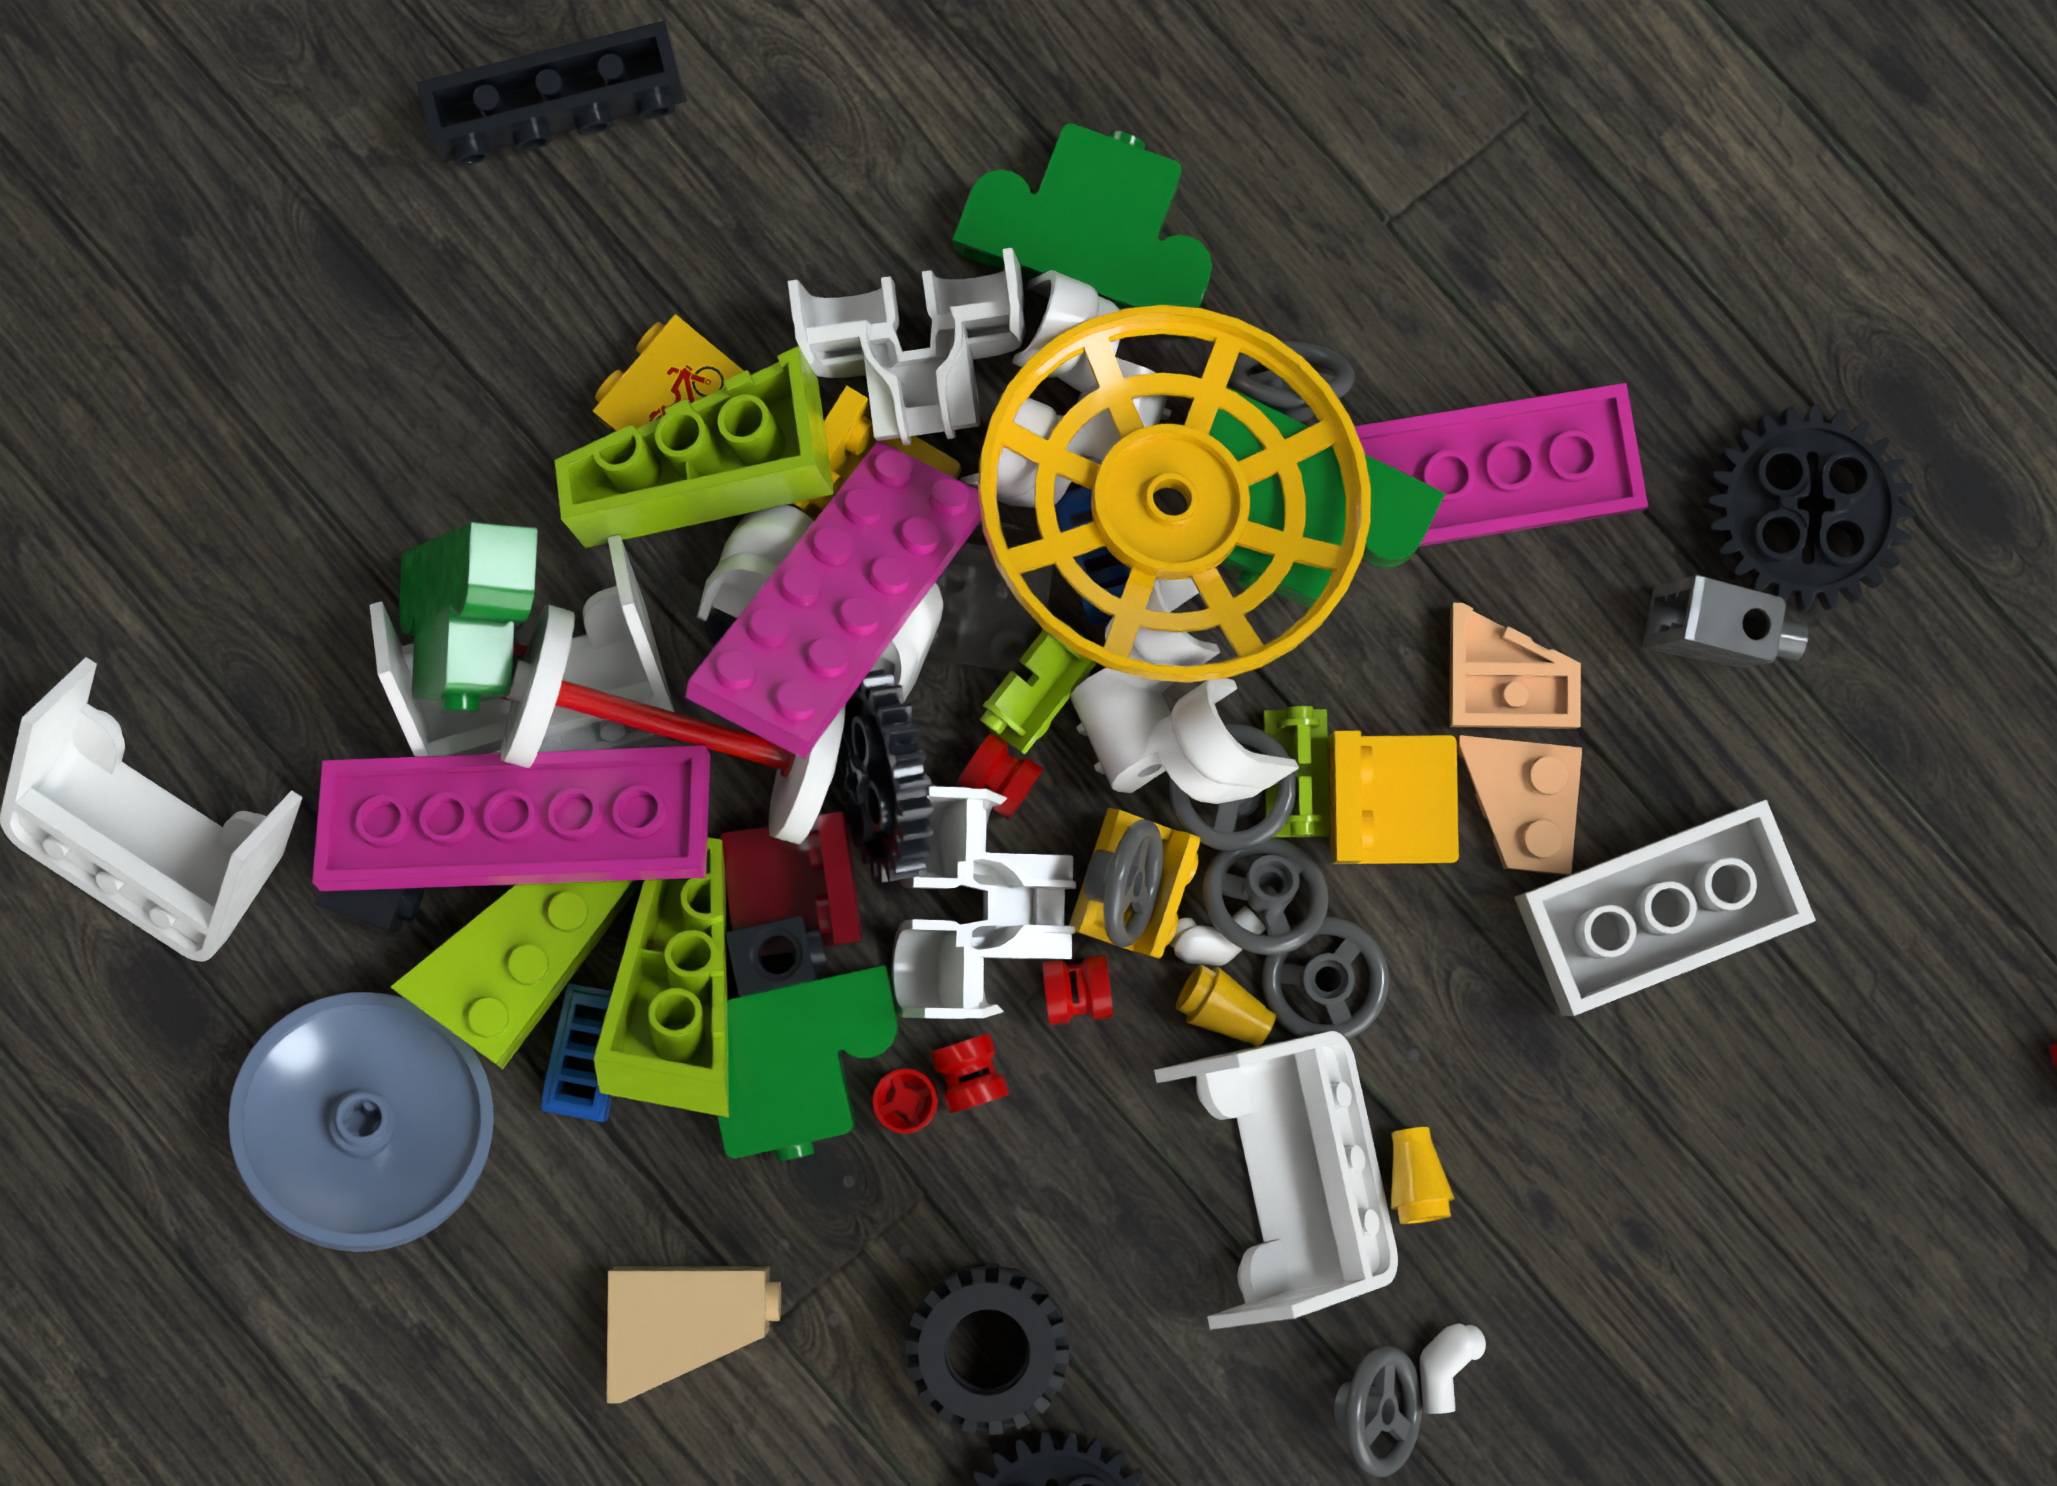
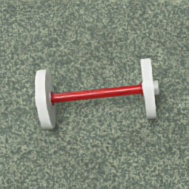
M545 605L533 631L523 662L517 660L512 671L511 691L506 696V698L512 701L503 736L501 761L530 768L537 756L556 705L693 745H705L707 749L777 768L770 802L769 833L772 837L801 844L809 834L819 814L835 772L844 727L846 704L806 758L803 759L762 737L567 682L563 679L574 629V612Z

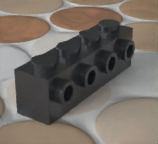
M665 20L416 82L431 143L444 162L453 160L456 165L480 163L491 157L492 150L515 145L518 150L540 148L552 142V135L577 130V133L581 135L600 133L613 127V120L638 114L640 119L645 120L660 118L675 111L676 104L688 102L673 42Z

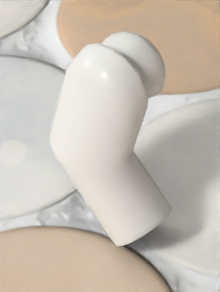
M1247 906L1242 907L1232 916L1240 926L1253 933L1261 934L1266 929ZM1192 918L1178 919L1175 936L1169 943L1174 948L1175 955L1190 964L1222 966L1243 950L1224 938L1215 927L1197 926Z
M1459 1323L1445 1327L1423 1349L1419 1361L1424 1413L1439 1414L1456 1411L1453 1377L1471 1359L1478 1360L1484 1354L1486 1348L1485 1337L1478 1327L1473 1325L1464 1326Z

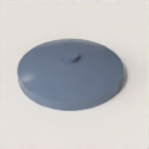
M353 992L316 1000L293 1011L272 1026L261 1037L244 1061L235 1081L229 1108V1136L235 1166L243 1185L259 1208L277 1225L304 1241L325 1248L351 1252L376 1251L406 1244L422 1237L447 1220L464 1203L482 1174L491 1146L494 1124L490 1085L484 1068L473 1048L405 998L373 992Z

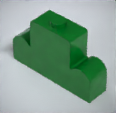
M1072 123L1066 124L1061 130L1038 193L1032 194L1026 181L1012 171L999 169L987 172L976 181L971 189L952 239L955 255L999 271L1005 270L1002 249L1012 248L1020 263L1022 279L1029 281L1053 270L1092 286L1097 291L1099 297L1112 301L1119 310L1158 305L1200 308L1208 288L1212 269L1208 250L1195 238L1175 235L1167 237L1164 241L1159 240L1178 190L1182 170L1181 165L1175 160L1144 150L1146 144L1128 133L1111 131L1109 136ZM1180 336L1189 340L1187 336Z
M1226 386L1227 389L1239 394L1260 409L1277 427L1284 439L1309 428V426ZM1218 408L1208 435L1223 444L1238 462L1265 450L1245 425L1229 413ZM1332 446L1297 463L1302 476L1306 497L1303 537L1341 546L1345 531V492L1340 465ZM1365 454L1371 486L1370 526L1362 559L1374 567L1382 569L1396 568L1407 562L1422 543L1446 493ZM1274 474L1248 486L1250 510L1247 521L1283 531L1284 498L1279 477L1277 474ZM1236 545L1229 556L1219 565L1239 574L1236 583L1242 588L1248 589L1261 577L1271 564L1274 556ZM1293 562L1288 574L1274 592L1304 607L1310 608L1325 589L1333 571ZM1273 593L1266 599H1271Z
M469 523L402 552L399 619L403 634L414 636L413 699L440 701V710L479 712L481 702L510 694L514 622H524L528 618L534 598L536 528Z
M883 965L727 1000L729 1117L717 1115L726 1154L730 1158H740L774 1150L776 1162L814 1154L812 1141L843 1135L855 1127V1117L841 1052L845 1050L847 1054L857 1058H874L885 1053L895 1043L899 1032V1019L894 1005L887 966Z

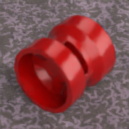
M991 732L969 761L956 785L961 788L987 789L1006 797L1007 799L1001 805H996L992 808L1009 821L1042 774L1044 768L1030 758L1018 759L1015 756H1009L1007 743Z
M1106 954L1087 956L1081 964L1067 965L1062 960L1042 962L1049 1025L1069 1023L1073 1016L1084 1014L1089 1015L1094 1020L1113 1018ZM1076 976L1079 1002L1073 1004L1070 983V977Z
M990 1033L930 1052L935 1070L944 1075L948 1087L944 1098L949 1114L1010 1094L1004 1075L996 1072L992 1061L996 1050ZM982 1070L983 1076L959 1083L958 1077Z
M903 1068L890 1072L880 1080L874 1090L872 1103L875 1115L883 1126L893 1132L907 1134L919 1131L930 1123L937 1112L939 1097L937 1088L929 1076L920 1070Z

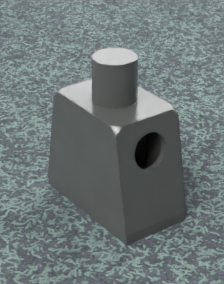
M1696 575L1653 587L1642 648L1746 668L1773 663L1776 657L1798 661L1806 649L1808 627L1804 623L1784 619L1786 602L1782 597Z

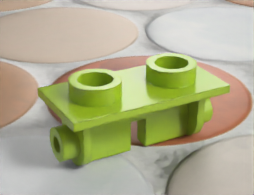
M1043 628L1042 632L1019 660L1033 675L1025 682L1017 674L1010 671L988 701L986 700L982 705L986 712L979 719L990 728L989 731L1023 754H1026L1035 741L1046 733L1053 718L1071 697L1075 688L1088 678L1090 671L1097 663L1074 652Z
M1312 706L1287 707V710H1263L1264 732L1276 739L1286 750L1290 759H1294L1299 767L1295 770L1297 795L1294 808L1285 825L1273 837H1329L1327 709H1313ZM1278 784L1265 789L1266 817L1275 804Z

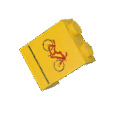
M675 314L666 325L657 322L646 332L636 347V351L640 356L625 373L616 370L605 380L595 395V399L599 404L593 412L609 430L613 428L615 431H618L631 424L637 429L666 414L664 408L686 398L690 403L695 402L726 387L724 380L742 373L744 370Z

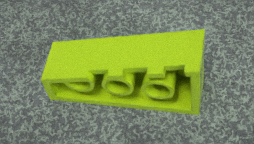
M799 346L778 355V363L751 375L746 370L724 380L726 387L695 402L690 403L686 398L664 408L666 414L637 429L631 424L556 459L555 468L561 520L581 544L588 548L607 544L609 537L619 534L622 540L833 495L834 491L818 378Z
M707 837L705 878L650 879L643 882L594 1056L599 1091L602 1094L729 1117L726 880L723 846L720 839Z
M644 880L516 884L399 979L391 988L503 1070Z

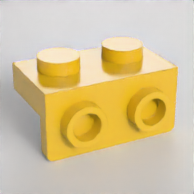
M1108 808L1093 854L1098 849L1115 852L1125 831L1134 822L1143 818L1122 810ZM1154 823L1160 831L1163 842V869L1158 897L1151 918L1142 935L1132 945L1121 948L1160 959L1165 947L1175 936L1178 926L1177 910L1185 886L1190 883L1197 870V850L1200 844V837ZM1084 879L1069 926L1075 927V932L1114 945L1109 940L1104 926V903L1091 901L1086 898ZM1132 904L1129 905L1123 914L1124 925L1133 911Z

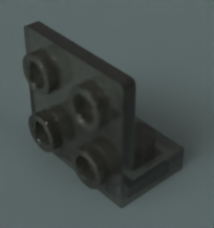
M981 520L936 581L943 600L941 621L925 659L1033 675L1019 660L1042 632V627L1017 601L997 569L983 532ZM1000 522L1008 549L1042 539L1038 527ZM1054 564L1021 574L1031 592L1046 608H1048Z

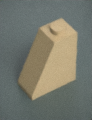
M616 1266L609 1270L607 1403H622L765 1337L769 1332V1321H780L781 1282H769L770 1266Z

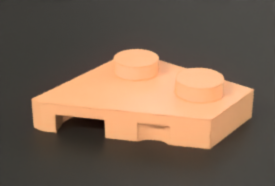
M1452 603L1450 605V727L1577 729L1581 727V663L1554 649L1548 650L1534 643L1531 637L1509 626L1505 628L1472 611L1473 608L1464 603Z
M1458 736L1457 750L1460 758L1463 757L1477 792L1475 794L1483 817L1488 820L1494 836L1493 842L1503 868L1571 875L1582 748Z

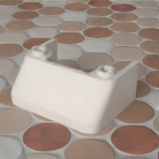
M620 534L609 537L608 543L617 586L597 592L585 603L582 616L587 634L572 638L563 680L674 712L645 602ZM383 602L371 604L370 613L378 676L414 756L500 754L512 700L496 698L481 702L479 712H452L440 710V701L413 699L414 643L401 646ZM516 654L512 658V671L516 661L522 660V658H520ZM556 705L538 752L625 749L667 737Z
M85 657L21 719L0 812L1 827L10 841L19 849L170 948L191 960L207 961L227 941L282 858L302 797L291 790L267 817L258 813L239 811L233 814L224 826L221 827L122 762L125 742L120 725L110 714L97 710L87 704L97 664Z
M1329 1031L1154 1070L1157 1083L1196 1076L1197 1095L1207 1111L1213 1117L1220 1120L1237 1117L1264 1243L1247 1249L1238 1269V1284L1243 1293L1245 1304L1207 1316L1210 1330L1297 1318L1387 1286L1392 1282L1398 1266L1396 1243L1354 1053L1349 1042L1342 1034L1336 1031Z

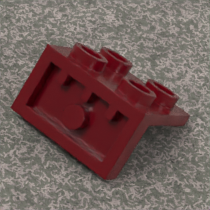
M843 812L818 815L809 834L801 844L770 836L769 826L721 834L720 840H722L725 880L732 931L804 916L807 919L809 929L820 926L825 948L864 942L847 817ZM779 936L772 938L766 943L762 951V957L797 952L790 939Z

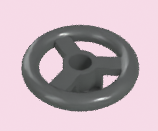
M1281 341L1302 356L1307 362L1323 366L1335 374V376L1317 372L1330 385L1338 399L1346 395L1352 388L1355 379L1354 370L1349 361L1341 354L1316 344ZM1242 353L1238 354L1229 378V382L1237 392L1299 422L1313 417L1314 413L1307 403L1286 381L1271 370L1248 376L1247 371L1261 363Z
M1224 725L1238 743L1249 745L1264 755L1290 759L1283 746L1266 732L1248 725ZM1294 771L1275 783L1278 784V792L1272 810L1259 824L1243 831L1234 832L1237 818L1246 817L1257 809L1261 802L1262 791L1254 797L1214 804L1218 810L1214 828L1197 815L1192 807L1189 795L1182 791L1171 777L1169 783L1170 801L1175 816L1182 827L1188 833L1199 836L1200 842L1204 845L1226 851L1246 850L1268 841L1285 825L1295 805L1297 778Z
M1141 819L1134 822L1123 834L1115 852L1101 849L1095 851L1087 868L1085 878L1086 898L1091 901L1104 903L1103 917L1105 930L1109 940L1118 947L1130 946L1139 939L1148 925L1158 897L1163 869V842L1158 827L1150 820ZM1132 904L1133 911L1124 925L1123 914L1129 905Z
M1272 837L1261 845L1246 850H1220L1208 865L1203 881L1205 909L1215 928L1232 944L1252 953L1278 955L1296 950L1309 942L1317 934L1326 918L1329 902L1328 888L1321 869L1305 850L1280 837ZM1254 854H1269L1257 859L1252 864L1245 878L1227 873L1228 869L1243 857ZM1299 874H1301L1309 890V907L1301 923L1293 930H1290L1284 910L1298 890ZM1259 885L1271 886L1277 895L1265 894ZM1222 895L1246 900L1253 910L1261 913L1269 936L1253 933L1240 926L1228 913Z
M1326 916L1323 925L1315 936L1333 935L1343 938V942L1334 953L1317 955L1306 966L1284 963L1290 952L1266 955L1262 969L1263 995L1269 1010L1276 1014L1275 1019L1293 1035L1304 1037L1336 1031L1348 1040L1366 1030L1380 1014L1388 994L1389 971L1380 946L1365 929L1344 918ZM1301 921L1291 925L1290 930L1296 928ZM1361 952L1369 968L1370 987L1363 1005L1351 1016L1345 1002L1355 984V975L1350 964ZM1322 967L1333 969L1338 977L1336 987L1330 992L1320 990L1315 982L1316 973ZM1281 983L1303 986L1305 993L1310 999L1325 1005L1332 1024L1313 1023L1295 1013L1283 995Z
M1381 1346L1368 1353L1356 1369L1352 1381H1347L1340 1387L1335 1400L1334 1414L1336 1424L1340 1431L1347 1434L1348 1445L1357 1465L1371 1476H1390L1405 1464L1415 1446L1421 1424L1422 1392L1417 1370L1409 1356L1394 1346ZM1395 1371L1402 1387V1414L1398 1411V1401L1394 1395ZM1375 1376H1376V1384L1372 1383L1373 1380H1374V1378H1375ZM1381 1431L1389 1432L1396 1441L1385 1456L1377 1457L1372 1452L1370 1445Z

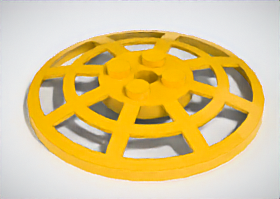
M1158 305L1126 308L1091 318L1058 335L1026 362L1008 384L991 417L979 461L978 500L983 532L997 569L1017 601L1043 629L1074 652L1109 669L1149 680L1188 683L1225 679L1260 668L1296 648L1323 624L1346 593L1363 557L1370 526L1371 486L1364 450L1349 414L1330 385L1302 356L1273 335L1240 319L1202 308ZM1165 334L1195 337L1215 344L1202 378L1183 374L1152 373L1134 375L1123 379L1109 342L1126 337ZM1085 352L1099 389L1088 394L1073 406L1053 429L1048 440L1013 422L1020 407L1041 381L1066 361ZM1239 352L1260 362L1286 381L1307 403L1319 422L1284 439L1277 427L1260 409L1239 394L1226 388ZM1167 395L1193 399L1184 425L1157 424L1144 427L1132 399ZM1218 408L1229 413L1245 425L1265 450L1238 462L1223 444L1208 435ZM1108 410L1121 440L1111 448L1101 465L1066 450L1070 441L1086 423L1102 411ZM1332 446L1340 465L1345 492V531L1341 546L1303 537L1306 497L1302 476L1297 463ZM1003 447L1038 465L1035 477L1034 506L1038 529L1042 539L1010 549L1007 547L1001 530L996 499L998 465ZM1056 474L1092 490L1091 512L1093 522L1062 533L1060 532L1054 507ZM1274 474H1277L1279 477L1284 498L1283 531L1247 521L1250 510L1248 486ZM1163 488L1177 490L1186 499L1187 511L1180 515H1167L1156 507L1153 494ZM1236 545L1274 556L1271 564L1261 577L1235 598L1232 597L1216 569V566L1229 556ZM1106 546L1121 563L1131 569L1121 599L1111 595L1092 581L1079 567L1073 557ZM1293 562L1333 571L1325 589L1307 613L1281 636L1263 645L1244 614L1255 609L1275 591L1288 574ZM1055 564L1060 574L1080 596L1102 612L1114 617L1104 647L1081 637L1054 617L1031 592L1021 574ZM1156 578L1162 580L1191 578L1208 609L1185 613L1152 611L1146 609ZM1219 626L1238 655L1218 663L1190 666L1152 664L1129 657L1139 627L1155 631L1189 632Z

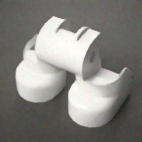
M1012 248L1002 249L1005 270L996 274L977 278L949 280L936 277L931 270L923 271L926 307L932 319L930 348L904 352L896 334L899 326V314L895 283L891 277L881 278L882 288L879 290L839 298L814 297L807 292L798 280L788 281L795 337L802 353L816 376L845 378L866 375L874 438L877 441L901 438L903 445L912 444L911 436L945 431L948 439L956 438L955 430L980 426V408L973 359L1012 352L1020 348L1026 334L1023 312L1025 299L1021 269Z
M1053 270L1029 280L1026 289L1050 299L1034 339L1023 352L1015 354L1012 364L1023 367L1034 354L1058 335L1091 318L1119 311V308L1112 301L1099 297L1097 291L1092 286ZM1120 339L1109 342L1114 355L1118 349ZM1085 352L1066 361L1048 376L1049 378L1058 377L1080 391L1078 402L1088 394L1099 389ZM1116 358L1123 379L1134 375L1156 373L1145 367ZM1167 395L1132 399L1144 427L1157 425L1160 419H1168L1170 417L1171 410L1164 408L1168 398ZM1027 398L1020 407L1013 422L1048 440L1053 429L1064 416L1056 415V412L1051 407ZM1108 410L1102 411L1086 423L1070 441L1066 450L1101 465L1107 453L1121 440ZM1003 447L998 465L996 499L1010 506L1035 508V477L1038 465ZM979 473L961 477L960 481L978 490ZM1057 474L1054 486V505L1064 495L1071 482Z
M789 505L746 513L726 541L718 566L706 580L697 618L706 621L714 608L738 618L813 524L812 518L796 507ZM936 582L870 670L884 669L885 674H893L894 684L903 687V702L917 681L941 621L943 600Z
M1156 578L1146 609L1158 612H1171L1199 592L1191 578L1183 580H1162ZM1114 617L1105 627V639H1107ZM1139 627L1129 657L1152 664L1190 666L1206 663L1218 655L1220 650L1217 644L1200 641L1187 632L1155 631ZM1107 667L1084 680L1071 694V701L1081 720V724L1076 728L1080 734L1088 736L1099 759V762L1094 767L1097 772L1106 775L1111 788L1118 792L1132 793L1164 771H1167L1179 788L1193 799L1200 802L1220 804L1254 797L1299 768L1294 759L1257 754L1246 750L1228 732L1218 715L1215 703L1238 689L1235 681L1231 679L1205 681L1181 697L1176 702L1172 713L1162 693L1173 681L1149 680Z
M929 786L930 801L933 805V812H931L929 822L933 829V836L926 838L931 854L924 857L926 868L925 870H919L918 877L899 880V883L904 888L947 889L961 885L982 890L983 921L960 925L950 920H904L898 927L892 950L891 984L894 1005L897 1013L902 1018H985L1004 1011L997 1004H988L984 992V958L1071 959L1072 934L1075 933V927L1064 926L1065 889L1076 888V882L1073 881V856L987 853L986 828L990 811L993 806L1001 805L1007 798L987 789Z

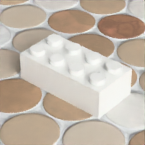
M1767 800L1747 805L1514 897L1562 1016L1578 1015L1816 921Z

